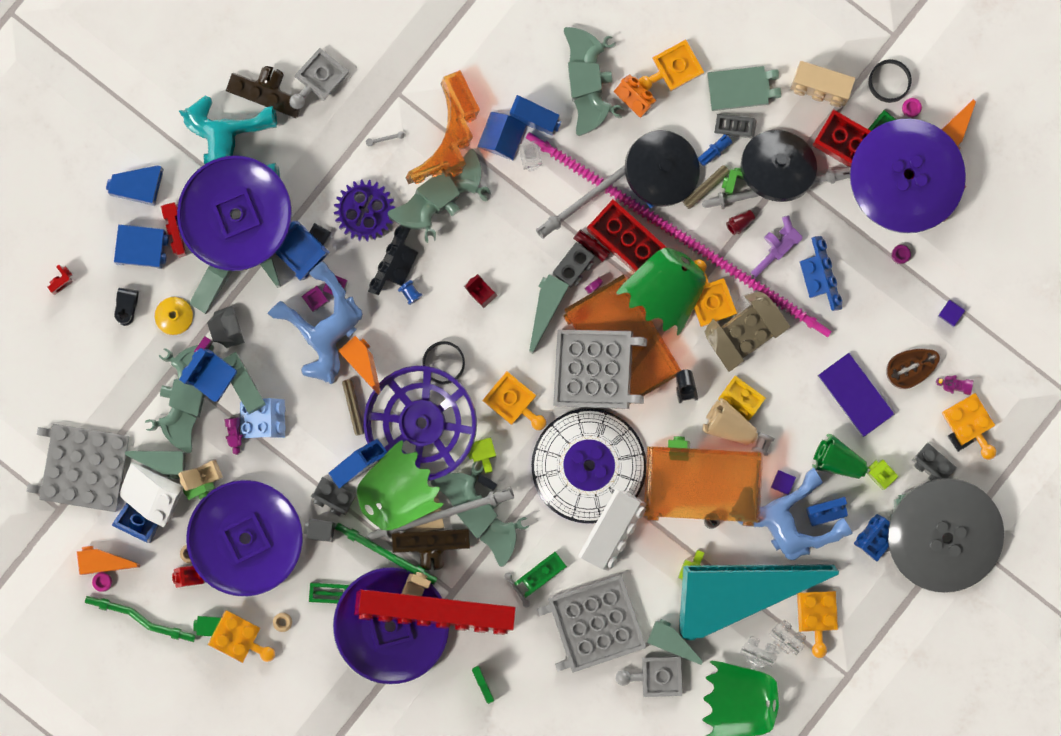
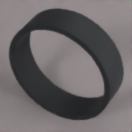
M888 59L879 62L873 68L868 82L871 93L878 100L892 103L901 100L907 94L911 87L912 78L906 65L900 61ZM895 64L905 71L908 78V87L903 95L890 99L882 97L875 91L872 84V75L879 66Z
M447 341L432 344L423 356V366H425L426 356L432 348L442 344L453 346L460 352L463 360L462 369L455 377L458 379L465 368V358L460 348ZM431 377V380H432V381H434V382H436V383H439V384H449V383H452V382L449 381V380H448V381H439V380H436V379H434L433 377Z

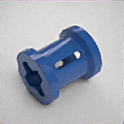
M409 280L398 289L406 297L409 305L423 296L412 285V280Z

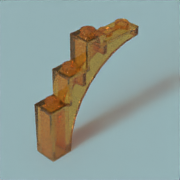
M461 70L444 76L440 83L448 110L444 139L428 160L407 173L405 178L408 184H419L426 177L431 175L436 177L442 171L446 177L450 175L455 177L460 175L466 166L460 150L470 145L469 143L473 136L467 123L477 118L480 109Z

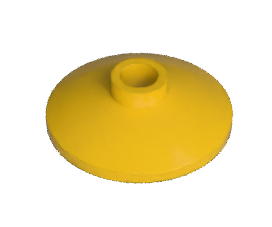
M179 297L164 299L155 310V322L158 328L169 335H178L185 332L193 320V312L190 305ZM171 312H176L174 319L170 318Z

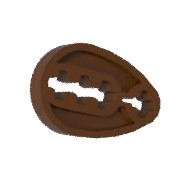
M912 349L896 354L887 364V378L896 388L910 389L921 383L934 371L940 361V356L935 350ZM927 354L935 356L934 364L931 362L922 363L928 358ZM910 362L918 364L916 372L910 370L907 372L908 376L901 374L899 380L891 377L893 370L896 372L902 370L901 366L908 368L911 365Z

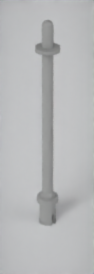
M625 165L558 216H550L547 222L536 228L537 234L544 239L555 229H560L561 222L624 176Z
M847 166L835 170L832 168L828 169L825 174L817 175L813 184L825 181L834 184L835 181L850 178V173L843 174L850 172V167ZM753 190L723 196L719 192V198L703 201L702 206L709 208L721 205V209H725V204L754 198L759 195Z
M511 487L497 492L490 491L487 497L425 515L394 530L386 531L380 529L371 532L368 537L374 540L385 536L389 540L392 537V533L484 505L498 506V503L514 499L513 490Z

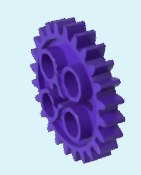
M363 179L360 181V185L353 181L354 187L351 188L349 185H346L348 191L341 190L340 192L343 197H336L340 204H334V207L339 209L334 212V215L339 216L335 221L336 223L342 222L339 229L346 228L345 235L351 232V239H354L357 235L358 241L365 237L366 241L369 242V236L376 240V234L383 236V229L389 231L386 226L387 224L393 225V222L388 217V212L396 208L395 206H390L394 199H388L391 195L390 192L383 193L385 187L383 186L379 189L378 182L372 186L371 180L368 181L367 185L364 184ZM358 194L365 195V200L361 203L355 201V197ZM372 195L373 198L367 207L369 213H364L360 226H357L356 224L362 216L360 209L366 207L369 196ZM375 202L383 204L382 208L377 211L372 208V205ZM348 212H357V217L354 220L348 219ZM367 219H373L375 223L373 227L367 228L364 226V222Z

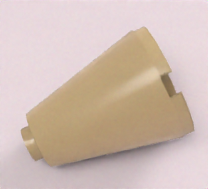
M720 398V402L717 400L706 416L708 423L707 425L704 423L702 431L706 434L745 445L753 444L758 436V433H756L757 429L723 398Z

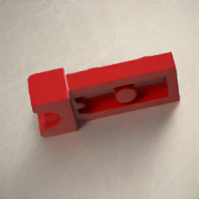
M173 202L162 205L161 210L163 218L169 223L166 224L168 235H172L173 238L171 243L173 254L177 253V256L180 258L187 256L177 221L178 207Z

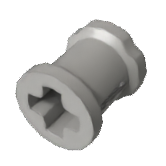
M758 432L759 437L755 447H752V451L768 456L767 451L774 438Z

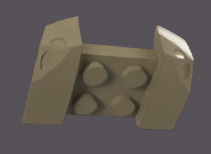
M762 292L745 295L744 297L750 303L748 308L722 327L712 319L704 331L707 340L728 372L744 362V357L772 337L777 338L791 327L778 307Z

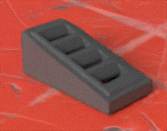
M717 114L714 133L752 139L755 136L757 121L755 118ZM723 119L726 120L725 130H722ZM734 121L733 130L730 131V123ZM739 122H742V123H741V130H740V132H739V131H737V130H738V123H739ZM746 123H749L748 132H745Z

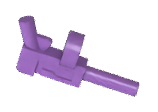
M789 215L782 217L784 227L779 233L783 236L779 240L771 232L764 236L766 242L771 246L768 250L770 253L751 272L755 278L775 258L780 260L794 244H798L802 240L800 233L793 228Z

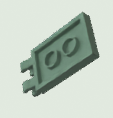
M764 66L707 73L712 111L768 105V99L781 98V88L770 90L769 80L779 79L778 69L765 72Z

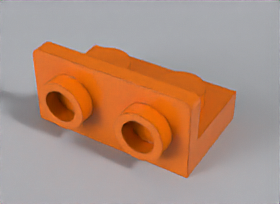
M630 74L624 77L613 91L640 118L657 101L653 98L652 93L645 90L640 85L638 79Z

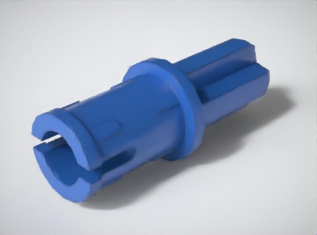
M724 134L717 142L709 145L710 148L698 157V161L703 166H706L716 156H721V152L733 143L732 140Z

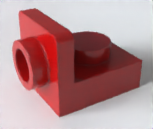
M57 265L56 268L62 276H56L49 282L50 285L47 288L54 295L73 282L70 278L72 273L66 266Z
M193 566L179 567L173 570L172 581L176 588L204 584V580Z

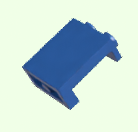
M299 221L291 222L288 235L280 249L276 252L296 273L295 276L300 281L305 280L310 275V271L330 253Z
M118 224L114 263L116 265L127 264L162 269V265L166 264L167 254L164 253V248L168 246L169 235L166 234L164 229Z

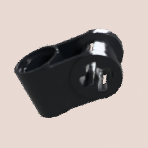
M118 288L114 317L122 326H128L134 320L139 295L138 290ZM124 312H126L128 317H125L124 320H122L120 315H124Z
M684 369L677 372L676 393L678 402L682 403V401L691 399L698 400L692 371Z

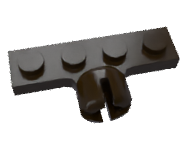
M265 66L261 69L257 81L231 73L226 88L227 92L265 107L273 106L274 110L291 117H298L300 109H294L290 105L292 95L280 90L284 76L280 70L273 71V67Z
M469 529L392 533V553L418 552L420 554L421 567L426 571L431 570V559H433L434 570L442 569L444 566L443 552L445 550L470 549Z

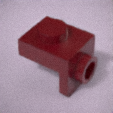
M479 274L471 278L464 286L468 293L483 308L498 296Z

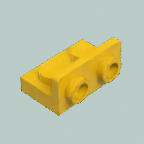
M737 376L733 377L718 398L719 401L720 398L726 400L748 421L766 399Z

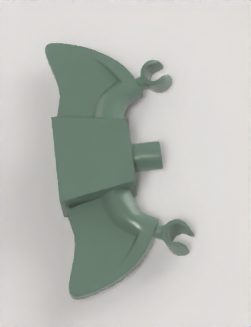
M565 27L564 34L570 47L568 72L571 97L578 112L576 135L581 136L596 129L605 120L608 112H612L616 118H622L620 114H616L618 109L624 110L622 106L615 105L612 107L610 106L611 104L603 101L600 95L602 93L601 84L612 83L611 71L600 73L599 64L596 63L598 55L604 51V48H613L616 46V43L608 45L607 41L613 37L607 36L601 44L597 38L584 30Z
M474 149L468 150L457 165L447 170L443 168L419 186L414 196L406 204L390 210L388 217L407 228L425 229L424 238L425 242L428 243V236H433L434 241L436 240V232L431 229L433 214H439L444 209L451 216L457 214L460 208L455 201L459 198L460 193L469 191L475 194L476 192L480 195L481 200L488 201V198L482 194L488 193L491 195L489 188L478 187L481 180V165Z
M198 345L185 349L175 358L168 349H164L168 352L167 357L163 358L159 355L163 361L171 362V365L176 368L178 373V379H174L172 387L162 385L160 390V397L170 398L169 406L172 408L166 417L159 418V421L152 419L145 421V423L152 422V428L146 429L147 431H155L161 426L162 432L169 442L186 453L192 452V428L197 420L196 417L200 418L205 394L193 385L184 384L179 379L182 376L183 369L192 361V356L195 353L194 350ZM211 345L209 350L213 352L214 346Z
M474 462L471 467V476L463 473H449L432 480L431 485L433 487H440L439 491L448 497L453 507L481 499L483 497L481 495L478 496L475 490V483L477 481L476 476L480 475L483 471V465L481 470L476 471L474 469L476 462ZM491 504L458 513V517L473 535L489 546L500 567H503L508 562L514 551L516 543L515 529L524 530L529 527V525L526 527L521 525V521L526 520V517L519 519L514 524L513 522L504 523L497 518L498 515L493 510L497 506Z

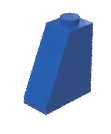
M516 95L510 110L511 117L524 123L526 126L549 135H553L554 131L558 132L562 122L559 121V114L519 95Z
M157 165L112 174L111 179L107 181L106 190L113 197L155 206L164 169Z
M377 438L354 451L332 469L329 475L338 488H341L379 462L387 451Z

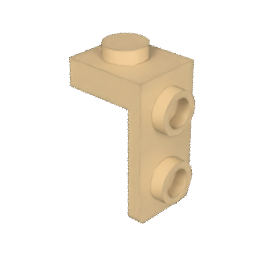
M216 460L210 461L198 468L178 473L180 483L185 491L223 478Z
M416 572V575L409 574L401 594L422 596L424 589L429 588L431 581L427 580L426 575Z

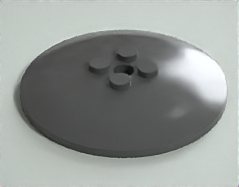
M936 479L912 489L896 506L888 528L889 550L897 568L915 585L934 592L960 591L981 581L997 563L1004 543L1003 521L995 503L983 490L959 479ZM951 533L953 535L950 542H943L942 537L944 534Z

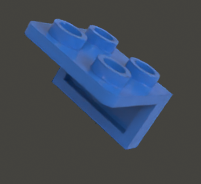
M200 348L193 354L190 364L183 369L179 380L184 384L193 385L212 401L218 402L236 376L237 370L211 350Z

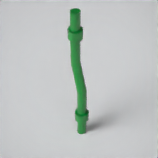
M339 522L337 523L335 530L346 535L347 539L353 542L357 541L415 575L416 572L426 575L427 580L431 581L432 585H435L438 578L425 572L424 568L416 567L360 535L359 531L353 528L349 529Z
M90 596L85 598L86 604L97 606L101 610L107 611L109 609L131 616L147 630L171 636L172 639L195 641L196 635L183 632L179 628L174 627L172 629L153 624L131 607L112 603L105 598L97 599Z

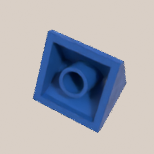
M490 112L477 148L513 161L526 125L509 115Z
M128 503L125 504L112 523L113 527L146 543H151L159 527L158 524L147 520Z

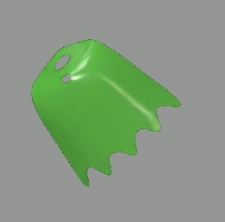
M402 440L395 444L364 476L357 487V497L362 513L381 530L388 531L400 528L443 506V503L434 502L440 487H430L428 485L430 469L416 467L415 461L418 453L404 454L402 452ZM377 503H380V504H381V506H382L381 509H379V508L377 507V505H376ZM365 505H369L372 508L373 515L366 511Z

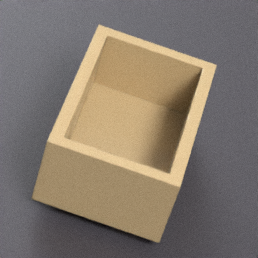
M800 61L790 90H794L793 93L797 95H810L813 100L819 102L825 100L829 101L832 106L841 107L845 106L849 100L855 77Z

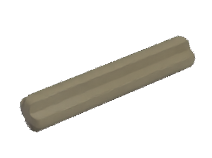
M722 165L683 201L684 205L691 209L729 174V169Z
M351 379L344 380L342 385L354 433L356 436L364 434V427L353 381Z

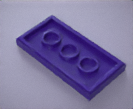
M847 353L817 375L863 437L894 415L850 353Z

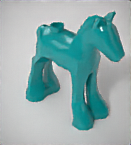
M205 95L190 107L185 108V110H179L184 118L183 122L187 129L202 138H206L208 141V153L204 154V164L221 157L233 156L235 136L238 134L277 128V114L273 106L264 108L252 119L210 120L207 116L213 102L210 97ZM276 163L268 164L267 166L280 177L279 166Z

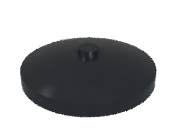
M657 130L646 133L637 139L627 152L625 159L627 182L631 190L648 204L666 207L680 203L693 192L699 180L700 165L694 148L685 138L674 132Z
M770 130L756 135L748 142L741 157V172L747 185L759 196L771 201L787 202L800 198L811 188L817 174V161L811 147L799 136L783 130Z

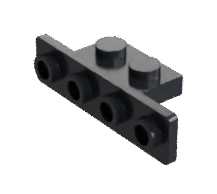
M402 225L396 228L394 238L386 248V255L378 265L376 276L369 284L368 292L379 295L386 279L399 286L404 284L419 253L404 244L411 228Z

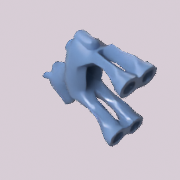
M321 261L309 274L315 279L324 281L331 288L334 295V314L320 321L315 327L307 323L283 301H279L267 314L274 319L291 322L299 329L307 343L317 352L319 359L303 365L301 369L302 374L333 384L335 376L338 375L340 369L336 343L345 335L349 338L357 330L354 326L362 319L363 314L362 310L355 304L353 297L345 298L346 291L338 282L335 274L329 270L324 261Z
M814 467L806 473L803 483L798 490L790 495L775 499L763 507L755 505L754 490L751 487H744L735 506L729 513L743 526L768 527L774 538L771 542L776 551L781 549L782 553L789 560H796L802 555H810L809 547L818 549L828 543L839 541L843 537L853 534L844 518L838 520L832 530L822 536L813 537L797 531L794 517L789 510L796 502L809 495L817 486L823 483Z

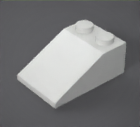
M132 462L119 496L147 520L165 527L173 516L184 487Z

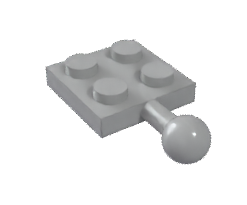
M319 48L295 74V78L306 87L299 94L291 96L290 105L294 109L302 108L305 104V98L311 91L324 101L348 75L349 71Z
M681 657L642 658V673L630 674L626 670H621L616 674V681L622 686L629 684L631 681H643V697L682 696Z

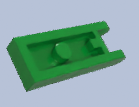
M553 552L514 582L516 586L521 584V582L525 584L529 591L523 596L527 598L567 566L558 554Z

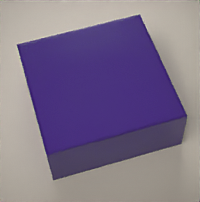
M948 300L938 317L954 327L965 310L951 300Z
M778 470L770 488L789 495L796 477Z

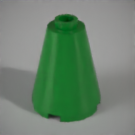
M827 434L826 436L829 438L826 441L822 439L813 457L816 460V465L812 464V467L819 471L856 479L861 478V476L864 477L868 471L867 462L834 435Z

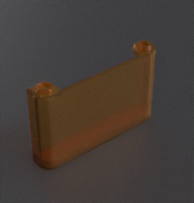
M623 274L565 308L566 314L563 317L568 325H573L575 330L632 331L633 337L647 338V346H632L630 395L645 396L676 378L677 372L681 371L653 322L651 320L646 321L644 307L629 308L630 293L616 294L618 289L627 281Z
M647 447L644 495L646 510L643 516H647V520L658 521L659 517L739 521L743 522V526H754V523H760L763 453Z

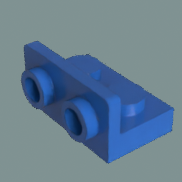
M842 497L807 507L806 511L811 526L847 517L846 498Z
M876 514L870 519L864 531L857 536L854 545L862 549L877 562L889 547L888 528L890 522Z

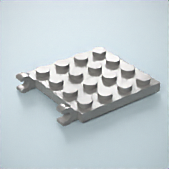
M558 330L553 406L629 409V403L644 404V396L630 395L632 346H647V338L633 337L632 331Z
M53 424L52 429L38 427L37 435L50 437L42 486L28 484L26 492L40 494L39 500L116 512L126 460L125 451L128 449L130 437Z
M622 575L549 598L550 605L537 609L539 616L550 612L553 613L568 658L566 661L555 664L557 671L571 667L573 673L646 648Z

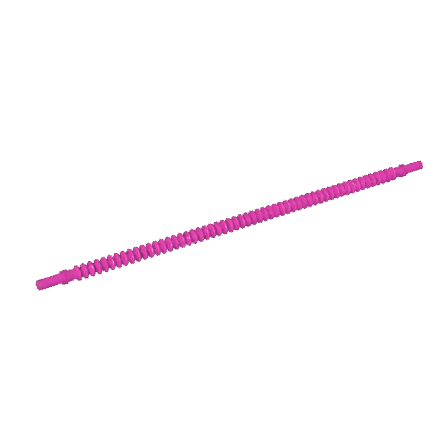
M531 132L527 134L526 139L540 147L542 152L549 153L550 157L554 156L555 160H560L559 163L563 162L564 166H569V170L572 168L574 173L578 172V176L582 175L583 179L587 178V182L591 181V184H596V186L603 182V177L600 179L598 174L594 175V171L591 173L589 168L585 169V165L581 166L580 162L576 163V159L572 160L571 156L567 157L566 153L562 154V150L558 151V148L552 147L547 140L543 141ZM613 184L605 189V193H610V197L614 196L615 200L619 199V203L623 202L624 206H629L628 209L633 208V212L637 211L638 215L642 214V218L646 217L647 221L651 220V224L655 223L656 227L660 226L661 230H666L665 233L669 232L670 236H675L674 239L678 238L679 242H684V246L687 244L689 249L693 248V252L697 251L698 255L702 254L703 258L707 257V261L711 260L712 264L716 263V267L720 266L721 270H726L725 273L729 272L730 276L734 275L735 279L739 278V282L743 281L744 285L748 284V288L752 287L753 291L757 290L766 294L773 303H776L777 307L781 306V310L785 309L786 313L790 312V316L794 315L795 319L799 318V321L805 322L810 329L814 328L826 337H829L832 331L817 322L815 317L808 316L807 312L803 313L802 309H797L798 306L794 307L793 303H788V299L785 301L783 296L779 297V293L775 294L774 290L770 291V287L765 288V284L761 285L760 281L756 282V278L752 279L751 275L747 276V272L743 273L742 269L738 270L737 266H732L733 263L729 264L728 260H723L724 257L720 258L719 254L709 251V247L706 249L704 244L700 245V241L697 243L695 238L691 239V235L687 236L686 232L682 233V229L678 230L677 226L673 227L672 223L668 224V220L664 221L663 217L659 218V214L655 215L654 211L650 212V208L646 209L645 205L641 206L640 202H635L636 199L632 200L631 196H626L627 193L623 194L622 190H617V187L614 188Z

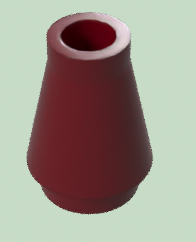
M751 210L729 218L726 226L733 235L741 234L755 220V215Z

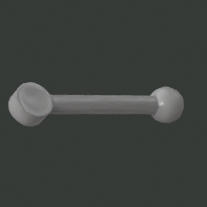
M400 131L398 132V134L374 140L368 138L366 140V145L372 146L373 143L386 141L394 138L402 139L404 138L405 134L404 132Z
M506 573L504 575L505 579L509 580L523 601V606L529 607L530 601L525 599L519 588L514 584L511 573Z

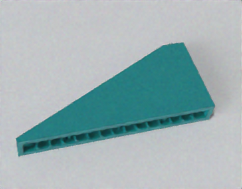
M834 564L683 566L679 632L686 640L703 638L839 575V570Z

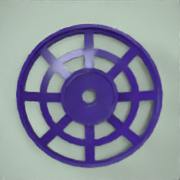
M430 366L405 367L386 376L379 383L380 390L382 391L388 385L395 394L388 401L384 413H377L372 411L378 394L374 390L371 393L365 407L363 424L367 444L374 441L371 420L383 421L384 434L389 443L384 447L387 452L399 441L405 442L407 440L409 443L416 445L415 452L418 453L415 461L416 467L420 468L421 463L433 462L442 457L447 463L448 468L429 474L428 480L443 477L454 471L470 453L477 432L476 411L467 390L449 373ZM423 371V383H414L400 388L394 381L395 378L406 373ZM431 373L447 378L457 386L458 390L450 395L441 387L431 384ZM423 388L422 400L412 402L405 394L410 390ZM430 390L438 392L446 400L440 405L430 401ZM463 395L470 408L472 427L461 425V415L456 401ZM399 398L405 405L400 415L390 414L393 405ZM450 406L453 408L456 424L445 422L443 411ZM420 417L425 418L427 421L425 428L418 426L417 421ZM389 422L399 423L401 435L396 439L392 438ZM444 430L455 431L451 442L445 447L440 440ZM460 433L471 434L465 451L455 462L449 452L456 445ZM432 443L439 451L436 455L422 457L424 446Z

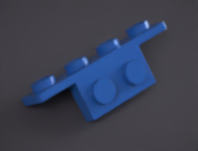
M822 236L812 237L816 256L799 261L809 298L827 293L831 310H841L842 298L837 291V280L833 276L832 262L826 251L827 244Z

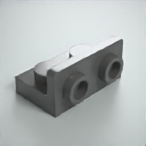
M926 443L912 459L915 462L914 467L920 472L925 471L930 475L928 477L930 481L949 478L957 468L929 443Z
M322 477L311 497L314 498L313 503L321 507L324 505L331 507L330 512L340 517L341 513L346 516L356 495L342 487L338 488L335 483Z

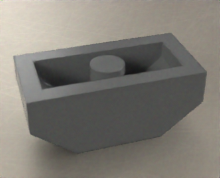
M230 306L215 311L214 316L207 322L213 342L224 345L226 349L245 343L234 307Z

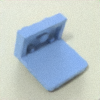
M265 398L263 400L266 405L251 414L247 412L242 401L240 402V435L243 434V438H285V399Z

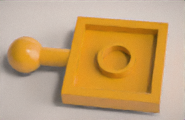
M685 39L652 57L659 72L650 77L642 76L638 81L645 90H650L653 83L663 78L669 90L673 91L704 74V71Z
M700 259L695 260L694 263L705 273L707 269L706 263ZM705 273V286L694 307L700 327L709 325L712 319L717 322L737 315L724 278L709 283Z
M507 371L482 400L511 425L523 414L531 421V425L535 430H542L546 426V419L543 416L535 415L527 408L536 395Z
M976 393L942 412L961 445L976 438L982 448L981 455L984 459L991 460L996 456L995 447L989 445L982 433L993 428L995 424Z
M836 591L798 593L799 632L815 631V644L812 647V654L817 658H822L827 654V647L823 644L822 631L838 630Z
M225 610L208 643L210 647L241 663L244 662L249 650L260 654L261 659L265 662H270L275 658V650L272 647L267 646L263 648L254 643L260 630L258 626Z

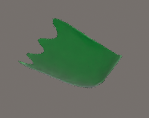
M663 248L650 257L618 289L616 294L630 293L629 308L643 306L646 311V321L656 318L662 319L663 331L676 325L678 336L702 294L706 277L705 273L687 255L670 248ZM681 257L686 258L690 262V265L685 263L681 259ZM682 266L687 268V271H683Z
M710 661L718 669V672L706 676V679L714 685V690L703 697L704 701L712 707V713L702 719L713 727V731L706 736H759L769 733L774 727L779 709L776 680L772 676L760 671L724 662ZM768 700L770 701L769 707L766 706ZM774 700H776V709H775V711H773V702H774Z

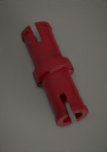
M581 229L573 238L602 262L610 254L609 251L597 243L596 239L593 240Z

